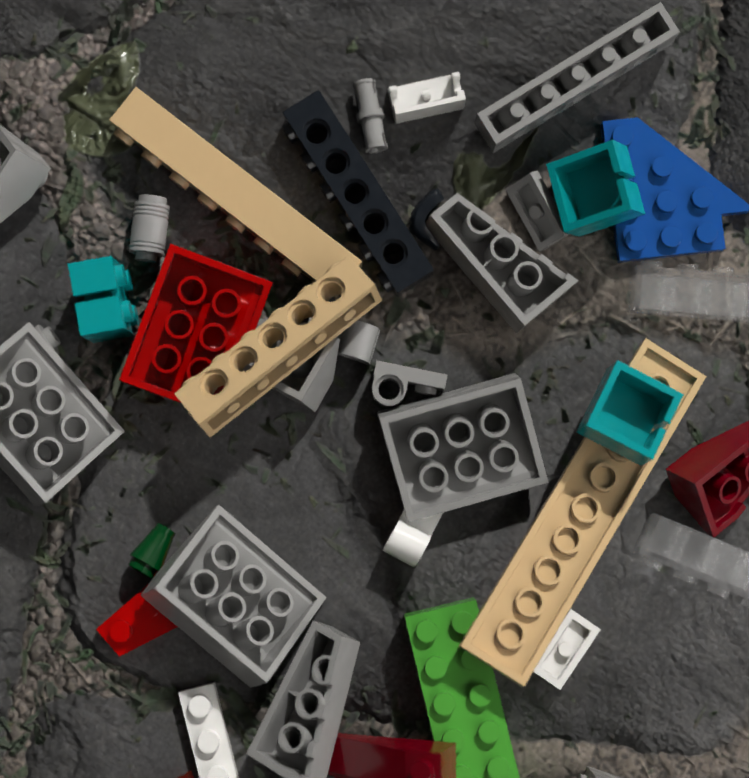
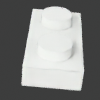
M570 609L533 672L561 690L601 629Z

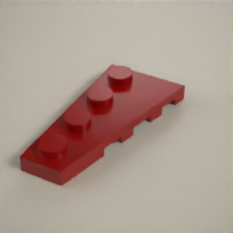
M149 584L96 629L119 657L177 628L173 622L140 596Z

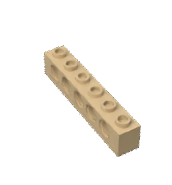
M348 255L341 262L331 265L326 274L316 282L302 288L297 297L287 305L273 311L268 320L255 330L245 333L239 343L230 350L216 356L210 366L201 373L187 379L174 394L206 434L212 437L379 304L382 298L375 284ZM341 295L338 300L329 302L333 296ZM313 317L309 323L300 325L304 319ZM283 340L280 346L271 348L275 342ZM254 363L251 369L243 371L247 364ZM225 385L222 392L213 395L218 387Z

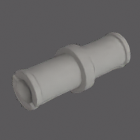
M365 78L354 82L353 88L355 89L359 109L356 118L357 123L362 125L366 146L365 151L372 154L387 150L388 144L386 143L382 123L385 115L384 110L379 108L375 79Z

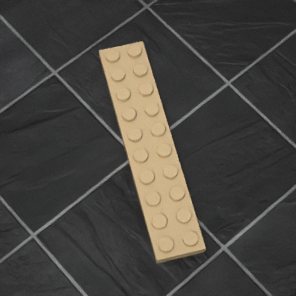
M647 338L641 342L628 366L684 394L671 423L663 427L667 431L654 459L640 466L584 437L459 644L460 648L520 686H525L707 377Z

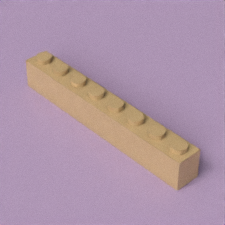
M134 88L110 118V122L116 129L113 134L128 147L135 143L144 150L141 156L157 169L162 164L172 173L169 178L184 190L190 186L200 194L197 198L198 201L212 212L219 208L228 215L225 221L242 234L245 229L256 237L253 243L266 254L270 255L274 251L284 259L281 265L296 277L303 273L312 280L311 284H313L326 274L331 265L341 262L348 255L362 268V261L139 88ZM335 295V296H333V297L337 300V298H338L340 295Z

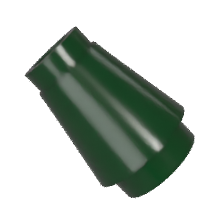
M157 523L154 529L131 552L130 556L132 558L128 565L141 574L153 579L164 565L173 542L172 539L176 533Z

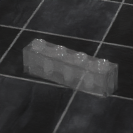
M641 261V266L636 265L631 270L628 313L749 323V270L748 275L734 274V268L713 267L711 272L699 271V266L695 264H677V269L664 268L663 262Z
M648 513L633 553L642 556L639 563L660 571L662 565L674 569L673 577L694 585L696 579L709 584L707 591L728 599L729 593L743 598L740 605L749 608L748 551L656 513Z

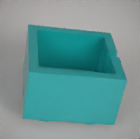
M610 140L546 164L564 233L581 237L645 215L638 185L629 180L635 177L626 145Z
M112 256L69 263L68 269L73 296L84 295L85 302L75 303L80 336L92 343L135 336L134 326L139 325V318L135 304L131 305L128 297V291L133 290L129 269L125 270L124 265L120 264Z
M617 360L606 369L576 433L642 466L654 459L667 431L663 427L671 423L684 394Z

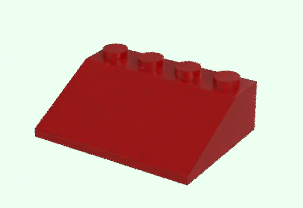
M170 243L119 381L181 403L174 393L182 387L187 379L197 376L210 366L216 356L226 353L239 343L245 333L256 329L273 282ZM225 385L218 387L213 395L222 392Z

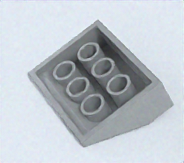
M28 322L0 345V468L36 507L50 500L125 431L32 324Z
M515 373L377 412L408 522L549 483L522 380Z
M217 505L162 566L140 595L250 688L268 683L327 598L220 505Z

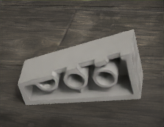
M456 193L435 210L425 224L444 250L517 334L567 292L578 280L569 273L565 274L559 270L550 259L543 254H537L522 243L523 240L514 233L510 234L495 223L496 220L459 193Z
M313 620L246 754L284 778H327L360 642L332 626Z

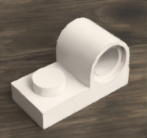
M404 509L383 551L412 567H416L443 513L408 522Z

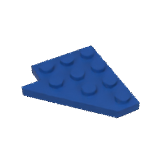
M638 117L602 121L600 125L603 143L615 140L626 145L635 174V177L629 180L637 183L645 215L613 225L617 263L724 251L726 247L722 216L749 213V204Z

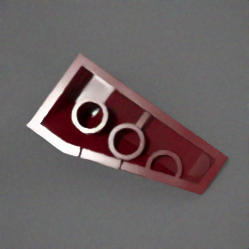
M749 420L691 448L666 468L675 497L704 531L713 538L739 518L747 508L743 502L749 496Z
M338 733L328 775L335 778H456V743Z

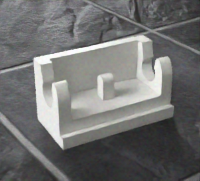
M459 72L406 85H394L388 88L395 124L462 110L465 106L466 97L464 90H461Z

